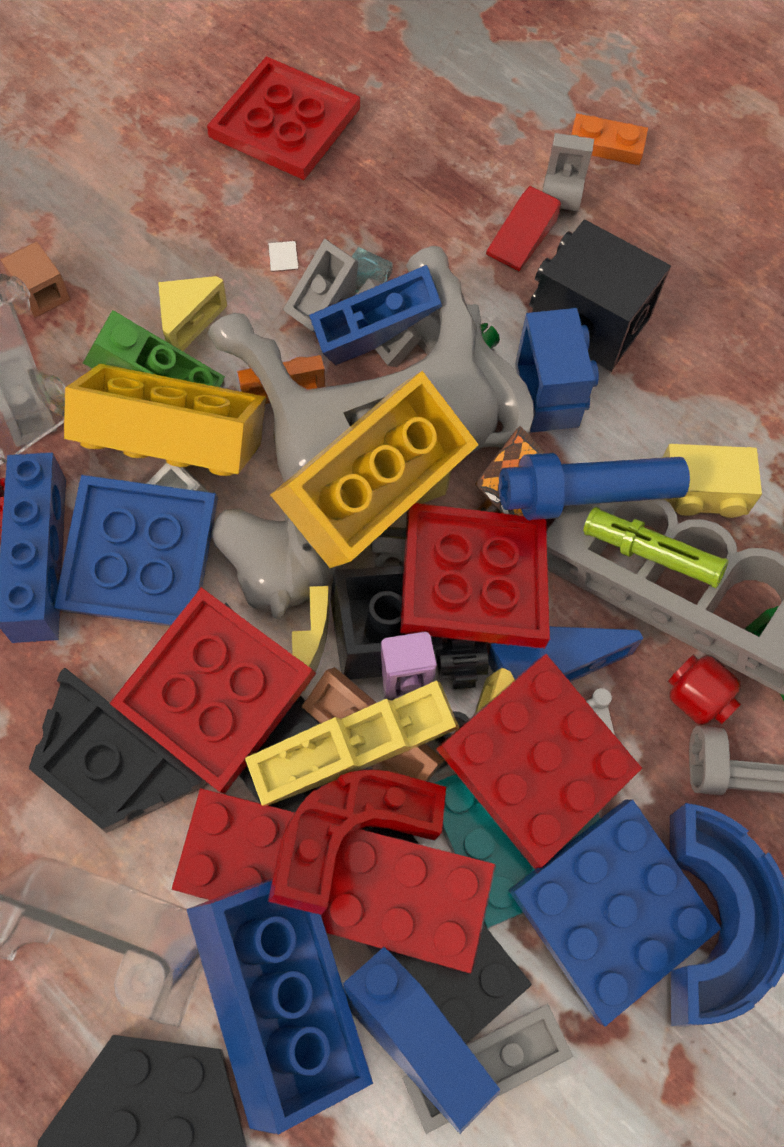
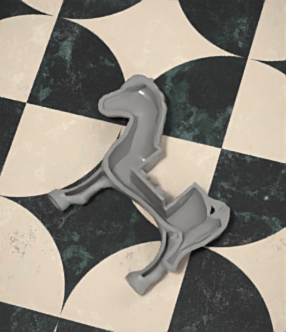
M430 246L421 249L410 257L406 264L408 272L425 265L428 266L443 307L438 309L441 326L440 335L434 349L424 359L400 372L349 384L306 389L298 385L290 377L281 360V352L275 340L254 334V329L245 314L232 313L220 317L210 325L208 335L216 349L243 360L259 378L268 395L274 412L273 438L277 464L284 482L396 387L421 371L425 373L479 444L469 454L476 452L482 447L502 448L519 426L528 434L530 433L534 414L533 400L528 387L512 366L492 351L485 343L481 331L479 305L466 304L461 291V281L449 269L448 257L441 247ZM498 420L503 425L501 432H495ZM228 509L219 514L212 528L211 536L215 546L238 570L237 577L248 604L256 609L271 611L275 619H280L288 607L300 605L310 599L309 587L329 586L334 576V570H341L343 566L342 564L329 568L286 514L285 521H274L257 517L242 509Z

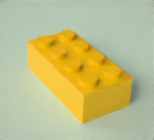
M98 364L65 387L64 439L80 442L81 446L88 449L111 448L121 450L124 455L132 458L150 456L165 459L166 463L172 466L187 467L194 465L209 468V471L216 475L230 476L239 474L261 445L266 397Z
M421 371L396 387L270 495L329 568L349 563L479 444L425 373Z

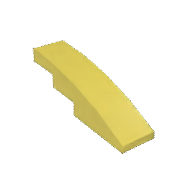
M436 680L392 701L386 698L345 718L334 717L248 756L245 760L261 805L267 806L337 780L342 774L365 769L459 729V725L441 683Z

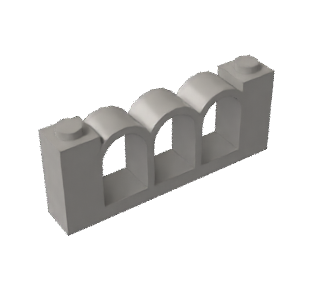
M664 499L564 507L561 515L555 519L546 531L547 564L550 572L784 695L783 555L765 548H748L737 552L736 542L729 531L717 523L704 519L686 520L678 523L676 512L671 504ZM594 507H598L602 511L630 522L638 519L662 535L684 542L687 545L722 559H728L729 563L719 586L715 589L710 585L696 605L655 584L665 570V566L647 559L639 572L635 574L600 556L608 543L595 537L584 535L583 529L589 513ZM744 580H757L767 583L776 590L781 598L780 606L760 637L713 614L727 591L734 584Z

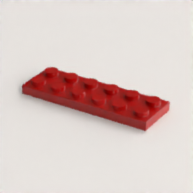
M200 788L171 890L212 900L230 892L272 879L282 836L295 812L268 805L262 806L257 802ZM361 829L350 832L341 841L336 854L328 907L321 914L326 933L381 949L385 947L388 951L471 974L475 964L496 864Z

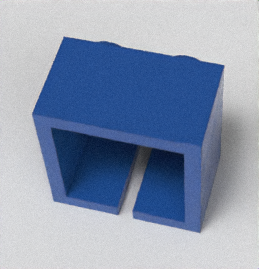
M577 308L526 313L515 366L517 374L526 383L533 400L534 417L530 433L579 428L584 412L590 408V394L592 388L598 385L599 372L596 361H590L588 353L589 331L586 325H581Z

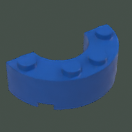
M685 803L670 815V854L680 869L691 872L706 884L717 901L721 920L720 927L722 929L719 932L718 943L707 959L697 965H688L671 971V1026L675 1027L715 1024L743 1015L753 1009L755 1004L771 988L777 985L784 973V877L777 863L769 852L766 854L763 852L758 844L747 834L749 830L737 821L713 809Z

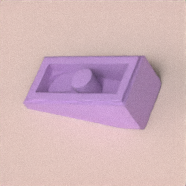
M420 632L382 640L381 659L384 699L387 698L392 701L434 682L437 664L429 633Z

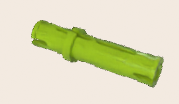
M594 507L591 510L583 529L584 535L595 537L619 547L620 553L631 557L633 554H636L709 584L715 589L719 586L729 563V560L726 558L722 559L687 545L684 542L647 529L643 521L634 519L630 522L602 511L598 507Z

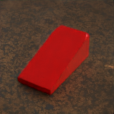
M528 186L488 247L486 255L520 271L556 224L561 202L532 186Z

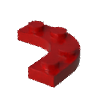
M359 770L342 774L337 780L322 786L316 791L314 790L298 807L284 831L278 850L268 902L321 915L328 907L335 858L341 841L350 832L367 826L389 828L435 841L442 833L446 787L390 771Z

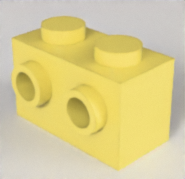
M669 444L662 457H683L689 468L690 484L685 497L664 499L680 515L690 516L698 513H718L728 518L748 515L762 495L757 448Z

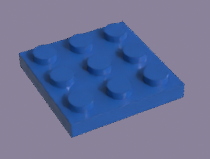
M81 475L54 608L62 612L170 627L199 589L203 587L211 532L218 503L216 493Z
M633 799L622 801L559 850L542 868L535 869L508 890L597 1023L604 1027L722 929Z

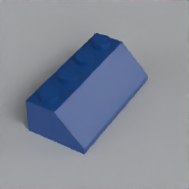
M272 878L186 909L249 1128L279 1135L372 1085L373 1081L322 917L319 914L268 902Z

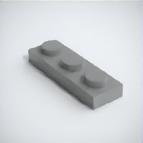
M548 1004L467 1044L468 1048L500 1088L498 1096L574 1057ZM408 1075L404 1076L402 1079L425 1133L428 1134L449 1123Z

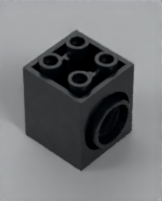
M584 219L573 233L570 231L566 232L558 245L556 255L552 259L547 257L540 265L535 276V280L539 282L538 288L532 295L529 306L533 308L532 312L577 308L581 325H586L589 331L588 353L590 360H595L597 364L612 372L651 319L671 265Z

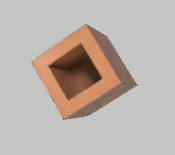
M37 241L0 259L12 287L34 318L70 300L61 273Z

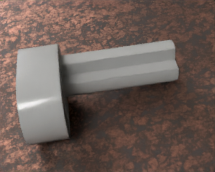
M696 726L693 729L689 743L690 783L695 793L723 795L727 789L784 794V765L730 760L729 739L724 728Z

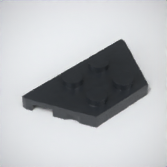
M66 668L59 673L57 682L60 684L52 710H47L42 726L43 737L35 747L29 769L104 832L108 833L204 787L207 783L204 779L109 704L96 691Z
M112 1035L38 1140L37 1147H247L241 1125L242 1119L236 1097L233 1096L230 1085V1075L222 1049Z

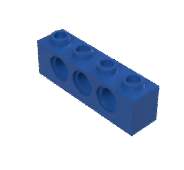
M53 452L7 455L0 547V629L11 643L59 640L60 611L56 610L54 605L62 570L66 478Z

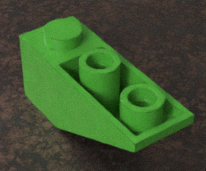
M114 310L111 311L83 361V364L90 368H94L98 364H105L220 387L225 378L222 374Z

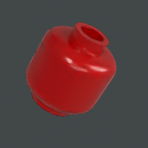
M693 654L667 681L673 686L669 693L670 700L698 725L708 724L714 718L722 725L741 705L734 698L740 691V680L722 663L709 655L698 659Z

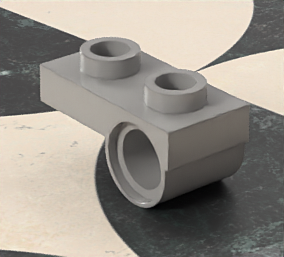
M560 133L554 134L542 192L558 199L561 202L560 209L579 211L585 177L593 151L594 139Z

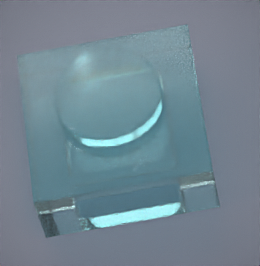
M358 247L351 256L359 262L355 292H358L369 278L378 280L383 284L392 274V262Z

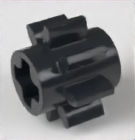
M447 638L448 642L443 643L444 647L438 661L439 677L450 678L453 683V689L476 688L478 676L488 675L489 662L486 642Z

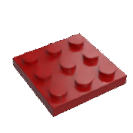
M266 56L207 125L208 136L305 180L360 110V96Z
M420 503L413 504L407 510L401 633L427 632L433 637L545 649L550 640L546 519L527 520L521 515Z
M201 587L109 704L217 791L226 794L247 766L245 758L257 753L317 673Z
M547 654L537 659L436 748L534 869L542 868L643 769Z

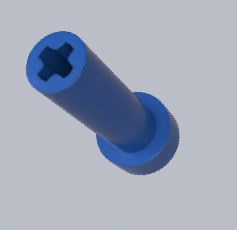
M555 453L526 454L522 456L519 467L501 469L499 475V497L504 510L521 509L527 520L553 519L561 515L564 506L683 498L689 489L690 473L687 462L683 457L561 464L560 459Z

